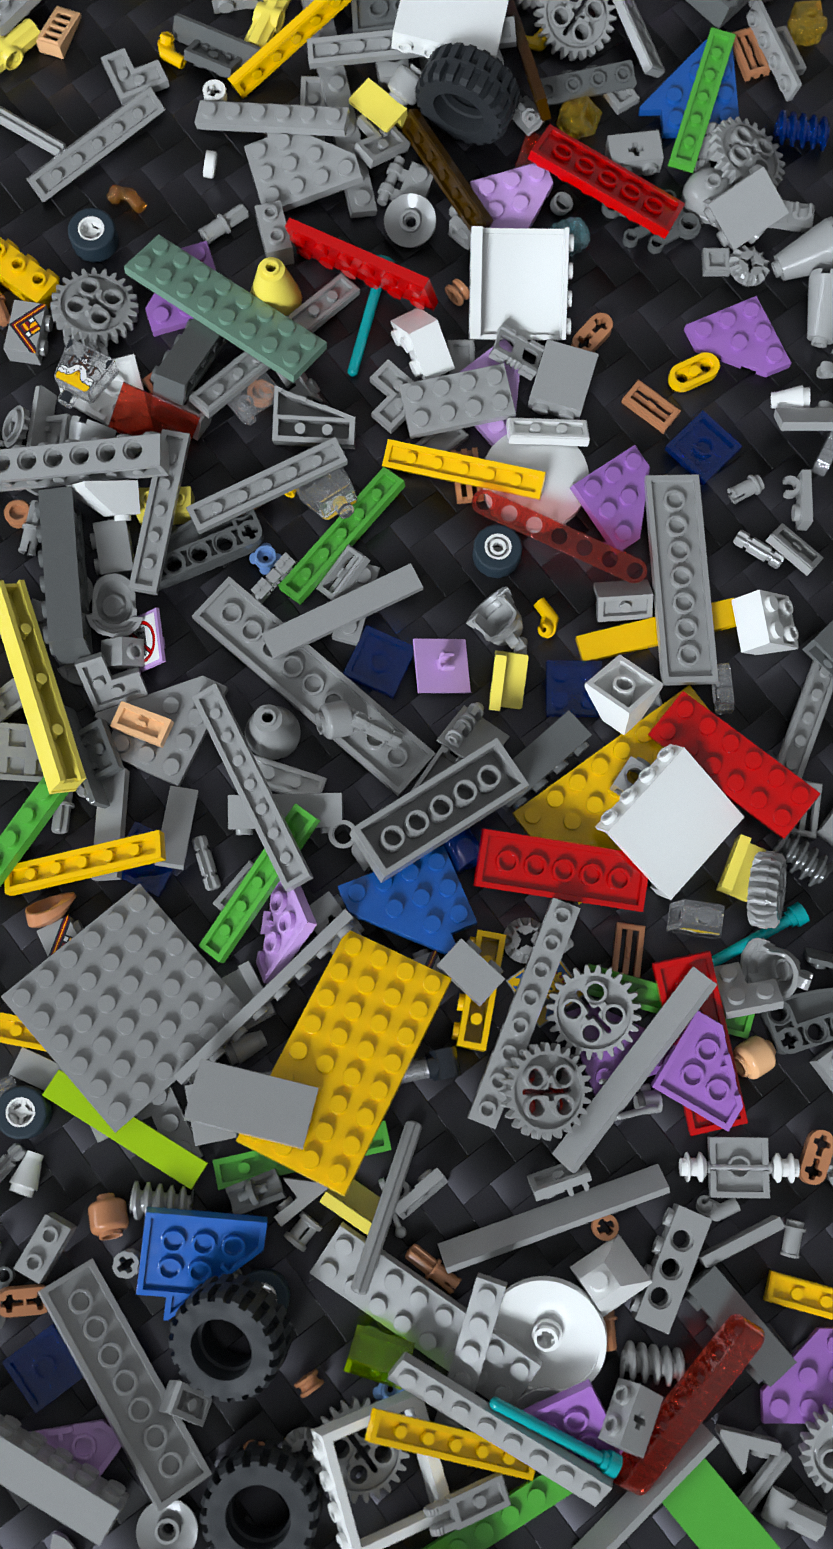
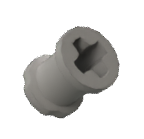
M302 1211L299 1221L290 1232L286 1231L284 1237L304 1252L307 1249L306 1244L316 1231L320 1232L323 1227L310 1215Z
M128 1248L118 1253L114 1257L112 1266L114 1273L118 1277L126 1279L139 1273L141 1253L134 1248ZM125 1258H132L134 1260L131 1268H123L122 1264L125 1262Z

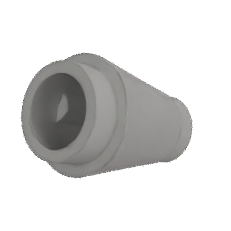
M258 1030L244 1034L237 1042L231 1039L223 1048L226 1050L225 1055L231 1066L236 1063L240 1065L267 1046V1041L262 1031Z

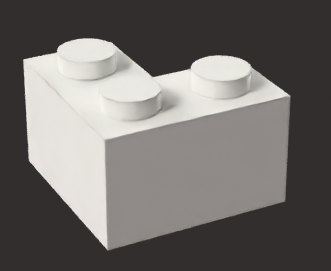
M415 308L391 321L394 329L391 331L392 338L397 346H402L406 353L409 352L412 359L409 365L416 377L419 376L423 380L435 378L455 368L436 318L422 309Z

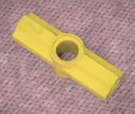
M291 0L259 1L253 13V23L244 41L261 48L272 39L274 33L281 31L285 19V11Z
M26 18L7 35H0V73L5 69L14 70L23 60V54L37 43L36 40L40 31L31 19Z

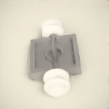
M707 1137L708 1161H706L701 1152H698L696 1158H690L689 1153L685 1152L684 1158L679 1159L680 1176H685L686 1182H689L691 1176H697L699 1182H702L708 1173L709 1197L770 1198L769 1174H772L777 1183L781 1182L782 1177H787L789 1182L793 1183L795 1177H799L800 1174L799 1161L794 1159L792 1153L788 1154L787 1159H781L780 1154L776 1153L771 1162H769L768 1138Z

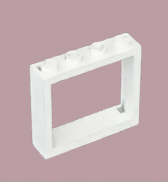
M406 1390L312 1429L314 1448L312 1451L315 1458L320 1460L322 1472L319 1473L320 1481L324 1490L329 1493L331 1503L328 1504V1510L333 1522H337L339 1534L336 1535V1539L341 1545V1549H383L432 1526L442 1519L450 1518L448 1511L428 1518L425 1516L424 1510L364 1538L359 1539L333 1441L368 1427L373 1407L395 1413L405 1411L407 1416L429 1421L424 1401ZM417 1454L430 1504L436 1500L445 1499L444 1497L450 1493L441 1460Z

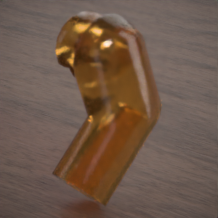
M113 185L109 188L110 191L107 193V199L111 203L119 204L121 199L125 200L136 213H141L146 208V203L134 189L120 185Z

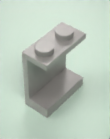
M759 164L748 170L750 175L714 200L706 199L703 201L706 207L703 213L711 225L713 223L716 224L719 230L716 235L723 247L728 246L733 250L737 249L789 213L766 169Z
M547 339L529 397L528 408L541 415L551 414L558 416L559 419L579 420L599 354Z

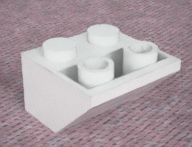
M757 590L731 600L742 653L760 655L799 648L797 641L798 630L794 626L792 616L793 605L789 600V596Z

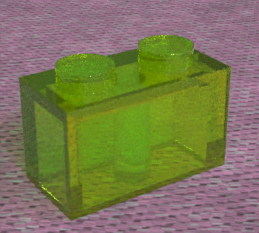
M357 1325L344 1371L401 1390V1387L387 1379L389 1371L404 1352L410 1355L413 1354L415 1343L407 1341L405 1337L400 1335L392 1336L382 1333L373 1326Z

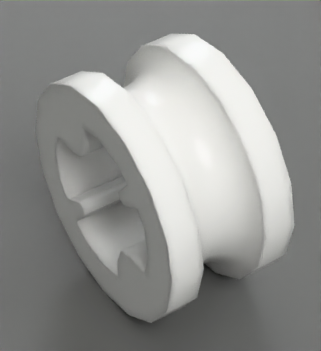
M213 79L205 83L203 86L205 101H227L226 88L221 81ZM215 91H219V93H216L214 97L211 96V94H214Z

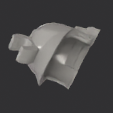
M116 573L106 574L97 580L92 595V613L86 614L87 621L97 633L112 638L130 635L138 629L143 620V617L137 616L135 591H130L128 588L130 580L123 575Z
M502 587L486 598L474 610L466 624L482 632L486 641H491L500 646L508 645L519 653L527 646L520 637L523 631L522 617L514 605L515 602L511 597L508 587Z
M754 938L748 942L741 953L740 967L747 984L776 979L782 998H789L797 987L808 990L814 974L806 970H800V961L786 949L775 947V944H771L770 941L764 938Z

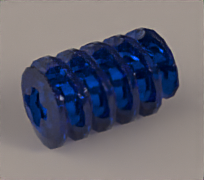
M782 109L776 119L773 142L776 137H779L780 145H783L785 140L789 138L790 147H793L796 140H800V148H804L806 142L810 141L811 150H814L816 144L820 143L821 151L824 152L830 133V123L828 124L826 116H822L818 122L816 114L811 115L809 120H807L806 113H802L797 120V113L795 111H792L787 118L786 110Z

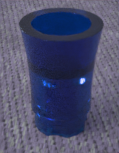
M469 828L442 844L457 875L463 874L477 866L480 842Z

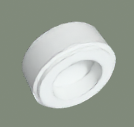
M206 151L203 177L213 179L215 176L217 153L215 151Z

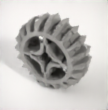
M759 851L754 856L752 868H750L747 896V916L752 926L768 929L776 928L780 923L787 883V865L783 854L775 853L774 851Z

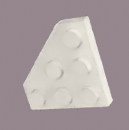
M134 354L112 359L113 362L106 370L107 361L92 364L100 370L99 372L96 369L92 376L88 375L94 367L87 366L90 372H87V376L94 380V384L85 392L57 378L61 394L64 390H67L74 395L68 405L119 433L136 436L145 432L155 431Z

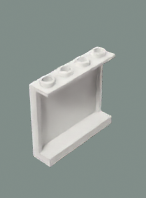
M400 0L391 48L403 53L422 55L429 59L436 48L448 43L453 45L460 42L466 46L470 44L475 45L477 49L490 52L491 56L496 58L509 0Z
M471 227L469 339L496 340L497 330L502 324H505L516 330V335L519 334L528 340H566V335L571 333V318H567V307L572 305V290H567L568 279H572L573 263H568L569 251H573L574 235L569 234V227L564 229Z
M669 744L659 751L657 759L649 767L641 771L638 776L639 779L630 788L622 792L620 800L611 809L603 813L601 821L595 827L597 830L607 833L652 883L650 888L657 895L671 900L740 823L744 816L684 747Z

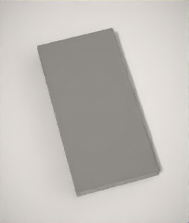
M200 1059L184 1120L303 1149L319 1088Z

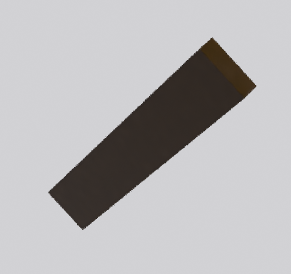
M509 0L506 14L507 17L514 16L516 47L540 120L545 121L551 119L547 97L514 0Z
M417 108L410 109L402 128L404 135L469 231L471 232L472 226L490 228L494 221L419 110Z

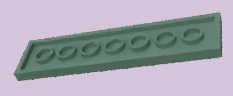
M159 234L124 266L125 274L293 383L327 349L326 341Z

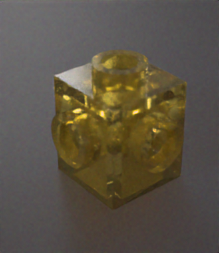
M821 0L795 2L788 20V31L792 35L795 45L811 46L818 44L823 32H826L827 17L823 16Z
M588 96L563 103L556 125L564 133L575 139L594 135L602 111Z

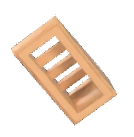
M56 6L36 40L39 51L64 59L82 17L81 13ZM63 16V17L70 18V21H69V20L62 19V18H60V17ZM60 23V24H64V25H67V26H66V27H62V26H59V25H57V24Z

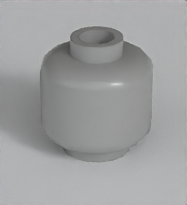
M412 63L409 68L405 65H400L388 82L389 95L404 107L407 104L415 105V87L422 71Z
M345 700L321 705L319 712L315 714V723L319 734H324L329 740L352 735L355 727L351 725L353 715L357 712L356 708H351L350 704Z

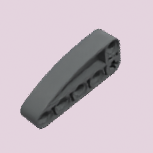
M254 509L246 512L243 516H237L201 534L198 533L192 519L172 532L159 591L255 552L264 543V537ZM252 532L255 538L250 539L247 534ZM224 542L233 544L231 549L227 551L220 550L219 546ZM200 552L207 554L203 561L194 560L195 555ZM173 563L182 564L180 570L176 572H171L168 569Z
M833 988L818 989L783 998L784 1006L783 1009H780L782 1017L779 1021L772 1019L770 1011L760 1013L767 1037L774 1045L778 1054L797 1053L833 1040ZM811 1024L815 1025L819 1031L816 1040L811 1039L808 1035V1027ZM789 1036L791 1042L783 1046L781 1040Z

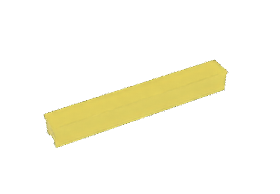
M0 580V634L49 794L76 791L77 787L86 779V775L25 581L19 580L17 583L5 584L4 580Z

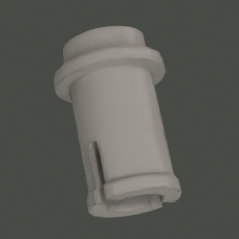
M749 475L747 480L732 488H728L727 492L730 493L728 495L731 501L737 504L753 494L759 495L761 490L764 489V483L759 475Z
M787 1218L786 1224H784L785 1232L780 1251L781 1255L799 1259L802 1234L806 1232L804 1222Z

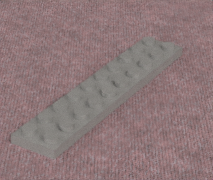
M228 577L192 615V618L315 725V714L319 712L321 705L345 700L350 704L351 708H356L357 711L367 714L368 719L372 717L391 727V731L395 729L402 733V742L397 748L387 745L385 740L381 742L364 733L363 728L362 730L355 728L350 736L333 739L397 796H400L436 755L433 750L309 644L274 660L262 637V633L283 624V622L232 578Z

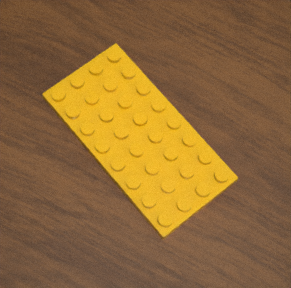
M690 685L682 690L707 708ZM682 691L640 720L625 735L621 734L513 812V817L525 833L533 837L621 850L607 833L597 830L595 826L601 821L603 813L611 809L620 800V796L611 791L610 787L631 756L635 759L640 757L650 763V765L657 759V755L663 747L648 737V734ZM627 773V779L630 783L634 784L639 779L637 773Z
M350 930L340 940L270 1074L273 1077L319 1088L304 1148L299 1149L239 1134L236 1141L346 1196L452 978Z

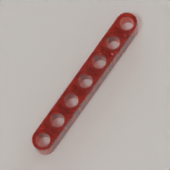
M485 489L476 492L472 498V507L477 513L625 581L639 583L647 575V565L641 558L499 493ZM483 494H487L492 498V506L488 510L482 509L478 503L480 496ZM508 505L515 507L517 510V517L513 521H508L503 516V510ZM531 517H538L542 521V529L539 532L529 530L528 520ZM557 528L564 529L568 536L566 542L556 543L552 537L553 531ZM579 541H590L593 546L592 552L588 555L579 553L577 550ZM607 551L616 553L618 557L617 563L613 566H606L602 561V555ZM636 562L642 566L643 572L639 577L634 578L628 575L627 567L629 564Z
M733 1314L724 1322L663 1400L644 1458L624 1451L621 1454L623 1464L619 1474L613 1479L617 1486L639 1496L648 1492L764 1343L765 1334L760 1326L740 1314Z

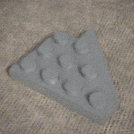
M267 133V138L244 146L261 204L280 200L283 212L364 182L354 153L310 135Z
M200 676L126 702L169 718L174 724L163 748L113 730L112 737L121 761L180 787L208 732L192 697L215 683L220 686L224 696H226L229 690L228 687L205 676ZM119 705L97 712L94 717L97 720L102 718L107 721L108 725H111Z

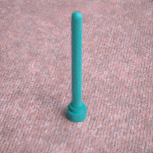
M377 255L381 258H384L390 262L395 263L394 260L388 256ZM380 287L378 289L371 288L348 367V374L350 376L358 374L382 290Z
M799 902L787 907V911L784 912V916L780 919V923L776 928H761L713 955L714 967L741 954L748 942L754 938L767 939L789 926L800 927L808 923L810 920L807 912Z
M493 1397L490 1400V1407L493 1410L596 1463V1467L602 1474L612 1479L619 1474L623 1464L622 1455L611 1449L599 1451L498 1397Z

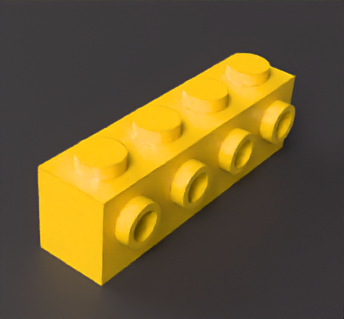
M0 237V284L21 300L46 304L49 309L51 307L50 302H53L52 293H57L56 285H60L59 277L52 270L41 268L38 261L30 254L26 256L22 254L17 245L11 240L7 239L5 241Z
M477 930L476 936H470V940L482 950L479 955L487 963L493 960L501 967L506 935ZM497 988L480 1007L466 994H459L457 1010L462 1011L460 1023L454 1022L451 1038L457 1040L456 1047L486 1051Z

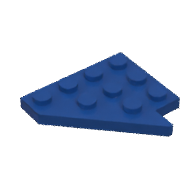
M707 39L639 108L638 116H660L662 139L677 138ZM733 46L709 123L715 122L720 124L729 117L733 120L739 117Z
M444 845L434 849L382 883L373 872L338 886V891L345 908L353 917L444 955L456 945L453 934L477 925L475 915Z
M147 1206L136 1295L166 1297L163 1320L171 1319L200 1283H204L213 1276L220 1278L222 1274H232L264 1250L267 1217Z

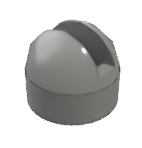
M565 192L557 193L550 202V209L557 216L567 214L573 206L571 196Z

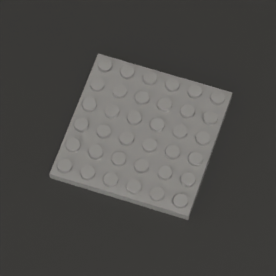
M140 884L1 996L4 1002L115 1133L176 1081L173 1076L245 1007Z

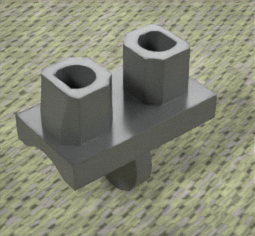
M275 1168L225 1188L232 1205L233 1214L239 1215L286 1198L278 1171Z

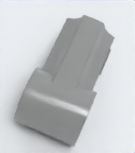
M774 1485L771 1487L760 1516L778 1528L786 1529L788 1527L817 1542L825 1532L827 1516L798 1501L794 1495Z

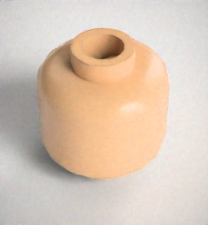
M751 1036L737 1045L733 1050L737 1073L742 1077L758 1079L774 1068L776 1064V1049L769 1040H764L759 1036Z

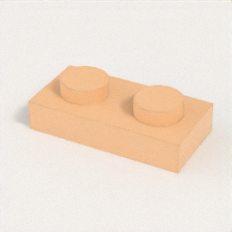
M121 701L110 727L163 748L174 722L169 718Z

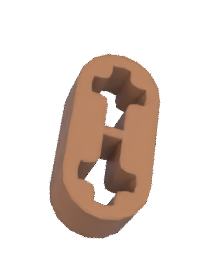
M605 313L593 315L574 335L571 346L579 348V342L584 343L589 338L588 347L584 346L580 349L595 352L611 334L613 327L611 317ZM596 324H605L604 329L600 328L596 333H594Z
M813 1130L806 1137L799 1159V1178L806 1184H820L827 1175L833 1155V1136L828 1131ZM823 1135V1141L827 1143L826 1148H820L817 1156L818 1145L814 1143V1139L820 1138ZM815 1158L814 1169L818 1170V1175L812 1176L809 1179V1173L805 1172L806 1166L811 1167Z
M30 1284L2 1288L0 1290V1303L5 1301L6 1295L11 1294L14 1300H21V1302L12 1303L11 1309L8 1310L4 1304H0V1315L10 1318L46 1313L47 1309L43 1301L41 1306L38 1307L34 1301L26 1302V1299L36 1298L37 1292L45 1288L46 1285Z

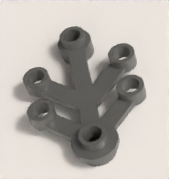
M669 189L664 190L665 192L676 198V194L674 191ZM602 203L601 210L605 217L609 219L618 216L626 217L616 210H609ZM682 209L665 239L658 235H654L649 239V252L659 254L663 250L664 245L679 237L683 239L695 238L701 229L699 218L693 213H685ZM643 226L628 229L624 232L622 242L626 247L633 248L637 245L640 238L651 232ZM683 226H689L691 229H686ZM632 236L635 238V240L630 241L627 239V237ZM657 242L660 244V246L655 247L652 245V243Z

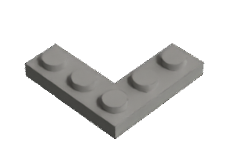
M172 1085L135 1116L141 1121L152 1117L158 1132L200 1158L204 1156L200 1146H195L193 1131L189 1122L184 1120L185 1114ZM91 1126L98 1143L109 1138Z

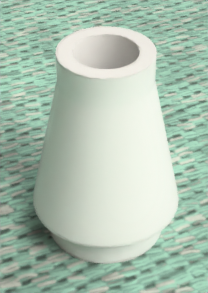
M803 385L778 392H771V409L810 408V387L803 388Z
M27 1151L24 1159L9 1181L12 1183L9 1190L20 1195L32 1197L34 1191H38L41 1164L44 1156Z

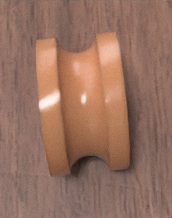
M455 278L452 281V286L447 285L445 287L446 295L457 306H461L464 303L463 299H469L470 291L461 280Z
M607 1215L592 1221L591 1230L598 1239L609 1241L617 1235L619 1224L614 1216ZM601 1219L606 1222L611 1220L612 1226H609L612 1231L609 1234L603 1231L598 1232L597 1227H600L598 1222Z
M317 1369L310 1371L294 1384L295 1388L301 1389V1398L308 1396L324 1383L323 1378L319 1379L317 1377Z

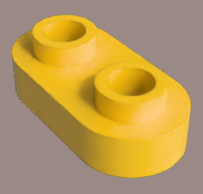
M708 352L689 358L672 367L668 376V383L677 392H687L713 380L720 368L719 360L714 354ZM701 367H706L709 371L703 372ZM681 377L685 380V382L681 383L677 380V378Z

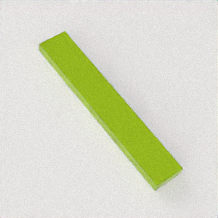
M62 1070L57 1071L42 1094L47 1099L190 1189H193L208 1165V1162L135 1116L115 1133Z

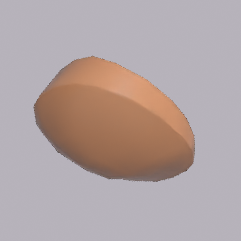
M69 892L54 895L29 905L25 909L28 926L31 928H41L62 919L76 898L75 893Z

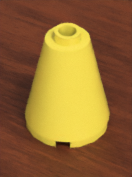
M275 257L263 259L258 265L250 293L285 316H288L302 304L300 288L281 260Z

